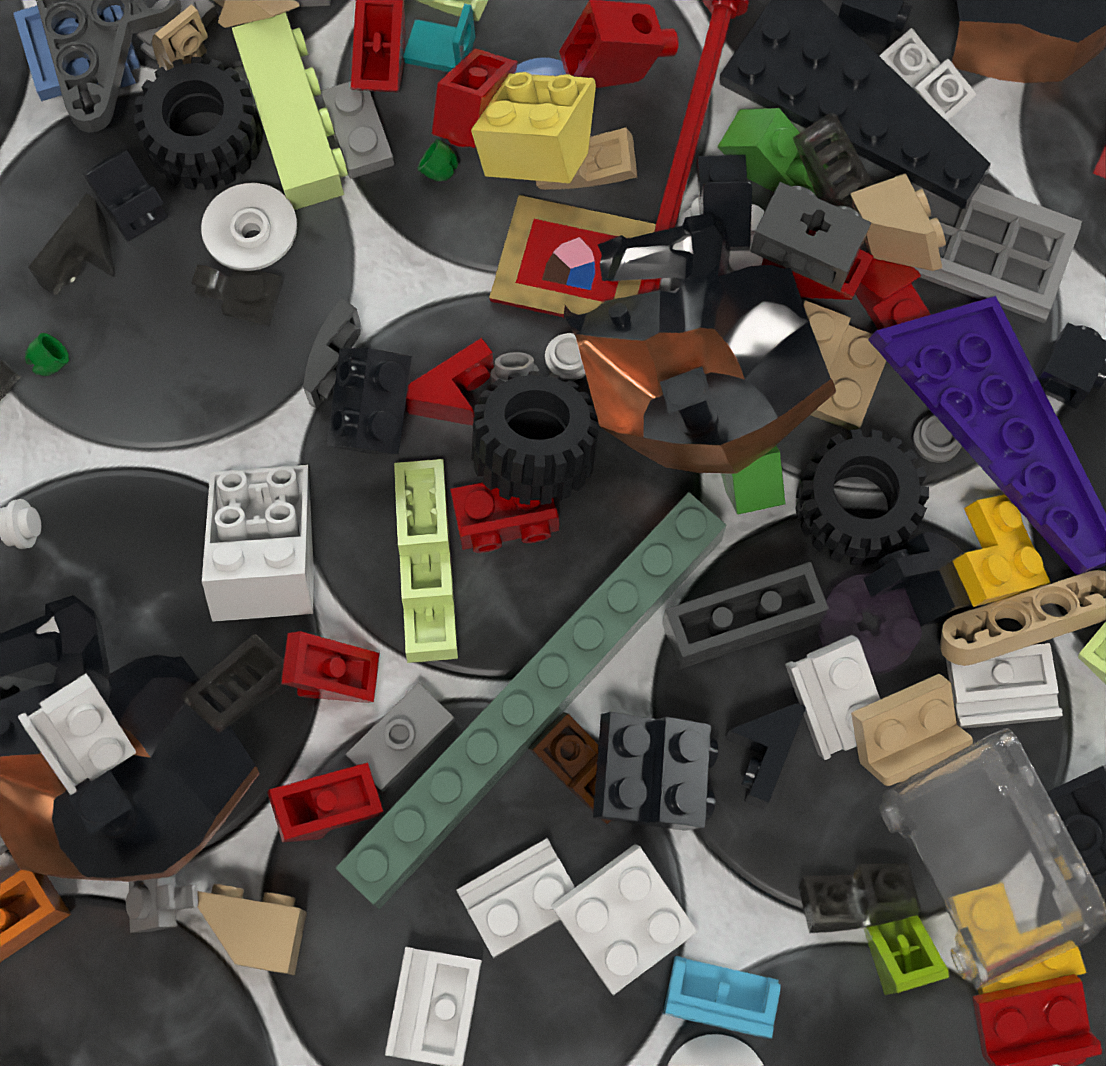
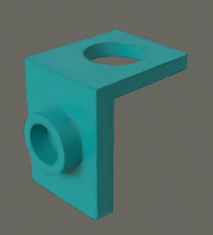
M464 4L457 27L415 20L404 52V62L450 72L471 52L476 34L472 5Z

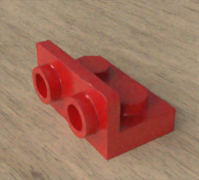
M483 482L450 489L462 550L472 548L475 553L491 552L501 548L502 542L521 538L523 543H536L550 538L551 532L559 531V516L557 509H555L553 498L551 504L541 505L539 500H530V505L520 504V498L512 496L507 500L500 497V490L498 488L490 490Z
M1075 974L972 996L982 1056L990 1066H1052L1056 1064L1059 1066H1077L1084 1063L1088 1057L1102 1054L1101 1042L1090 1031L1082 980Z

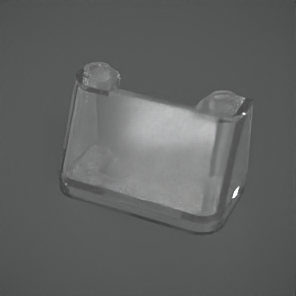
M1005 728L988 735L884 792L882 797L883 804L879 805L884 823L892 834L899 832L904 839L911 837L957 930L955 935L957 947L950 949L954 965L964 980L971 978L976 990L1091 941L1105 927L1106 905L1101 893L1022 745L1010 729Z

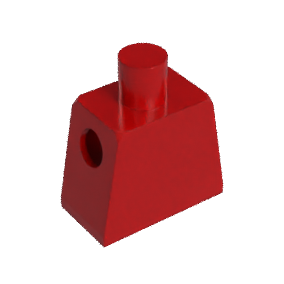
M589 0L559 53L567 75L594 78L596 88L635 83L645 77L658 57H673L676 55L678 35L673 28H660L655 9L650 4Z

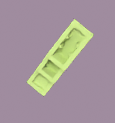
M443 459L394 463L397 538L400 555L401 594L404 608L407 663L458 659Z

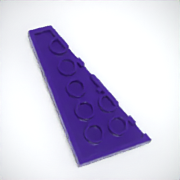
M990 297L875 331L868 341L1072 571L1079 575L1106 566V512L997 297Z

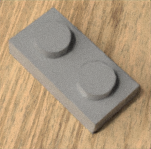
M351 81L321 90L322 99L328 110L349 178H356L394 166L393 155L370 91L352 90Z

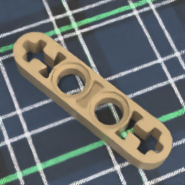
M1095 570L1082 573L954 615L943 624L940 651L948 661L963 666L973 665L1106 621V598H1103L1106 596V571ZM1050 603L1058 604L1064 607L1068 614L1060 617L1046 614L1041 606ZM1003 618L1014 619L1023 626V629L1014 632L1005 631L996 624V621Z

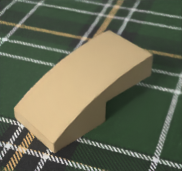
M625 127L590 137L588 154L571 183L536 181V186L539 189H572L637 178L633 135Z

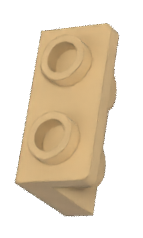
M937 674L851 712L860 764L885 786L903 782L919 772L939 763L949 761L955 756L973 748L972 736L957 725L951 682L941 674Z

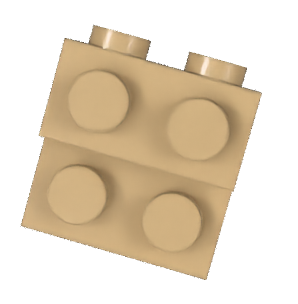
M805 300L804 308L836 389V393L817 408L811 416L847 430L860 429L886 360L868 341L872 335L871 333L848 325L851 317Z

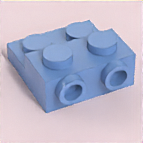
M119 5L106 7L102 11L100 19L105 22L119 20L124 15L122 7ZM38 6L13 12L41 101L61 96L62 93ZM64 18L56 24L55 32L60 35H69L77 29L79 21L74 18ZM132 41L120 88L136 84L132 70L141 68ZM85 58L73 59L68 63L66 73L73 76L81 75L89 69L90 61Z

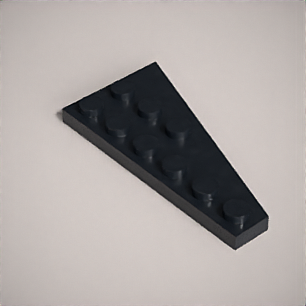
M771 0L720 74L721 86L764 108H780L790 121L898 176L906 174L910 182L963 209H966L989 172L991 163L822 0Z

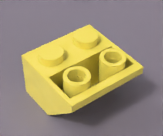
M527 72L509 73L471 130L485 177L571 183L588 154L596 90L594 78L573 77L567 74L549 76L532 75Z

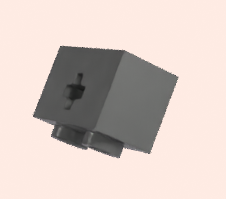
M780 182L755 230L750 252L785 268H791L792 271L840 292L860 252L872 222L863 219L857 211L850 207H836L818 199L807 188L801 186L791 187ZM809 231H815V236L808 235Z

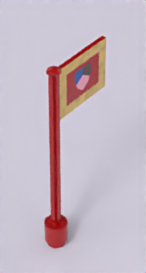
M703 0L704 5L710 10L712 17L657 223H648L519 195L490 293V302L564 318L565 305L575 314H585L596 309L605 301L658 291L660 289L662 278L602 281L600 269L602 254L598 244L621 235L628 239L676 227L730 21L736 16L746 13L750 0Z

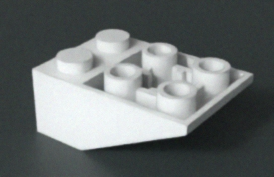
M308 465L210 472L202 585L212 622L313 614L314 567Z

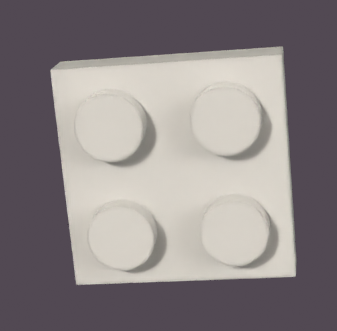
M637 844L631 846L551 905L612 995L616 994L698 932L641 847Z

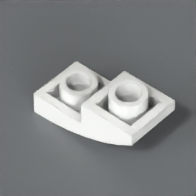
M912 28L879 55L946 121L977 95L951 61L947 59L940 63Z

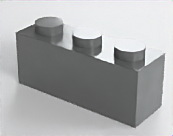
M811 562L665 609L662 624L678 669H682L819 624L829 608Z

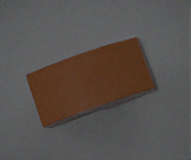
M563 712L528 749L593 812L598 744L568 713ZM601 819L605 824H609V822L611 821Z

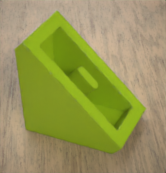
M910 900L860 915L863 930L885 995L899 993L949 978L948 968Z

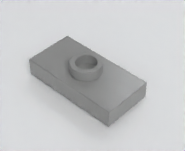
M418 682L345 755L355 765L368 762L375 786L383 793L455 721V718Z

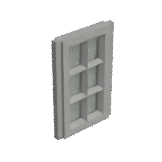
M912 183V186L915 191L923 189L918 185ZM980 185L966 209L923 189L931 211V217L928 218L929 220L938 218L945 236L946 246L939 248L942 263L941 269L930 271L914 267L921 274L920 278L980 300L996 296L1002 308L1045 323L1055 300L1082 221L984 185Z

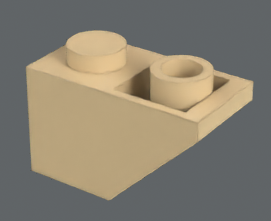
M906 174L850 193L854 210L863 219L872 222L864 242L870 254L874 255L873 258L930 271L942 268L939 248L946 246V241L941 224L937 217L929 220L928 217H931V211L923 189L914 190Z
M213 884L211 893L198 891V909L234 964L295 975L307 912L301 908L294 907V897L264 893L263 902L242 899L244 889L220 884Z

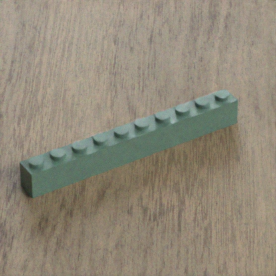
M688 492L335 869L375 907L380 909L528 750V747L561 715L718 546L723 539L727 525Z

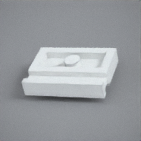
M850 635L806 654V658L795 663L790 661L785 664L799 704L806 707L803 715L817 753L824 760L831 758V754L844 749L847 751L857 746L851 712L880 700L860 641L855 636Z
M1050 643L1031 645L967 666L957 665L946 659L957 716L956 722L962 729L1055 720L1063 716L1062 708H1059L1057 694L1059 691Z
M87 674L40 702L39 704L42 708L27 716L24 712L18 716L22 725L70 795L77 791L75 786L85 779L89 778L90 781H93L137 753Z
M547 838L457 889V892L492 957L495 958L560 921L551 905L573 890L575 886Z
M405 947L385 1055L443 1066H463L482 961Z

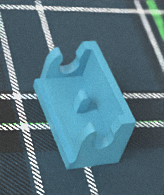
M674 956L663 1015L757 1037L772 1038L780 993L779 980Z

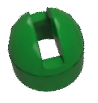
M437 139L424 153L417 170L434 181H446L452 178L454 170L458 166L456 153L450 146Z
M41 333L27 347L25 362L28 365L34 364L32 368L34 374L51 376L69 362V354L55 337Z

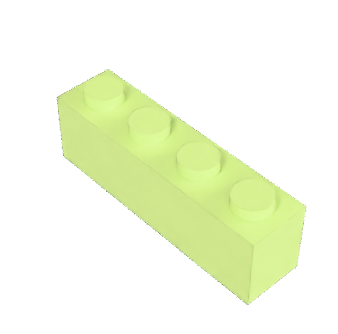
M286 12L271 18L233 27L232 31L286 199H289L294 210L343 196L344 192L340 178L348 175L341 149L331 150L327 137L335 135L326 107L317 109L314 100L315 96L322 94L314 68L304 69L301 57L308 55L301 29L291 30Z

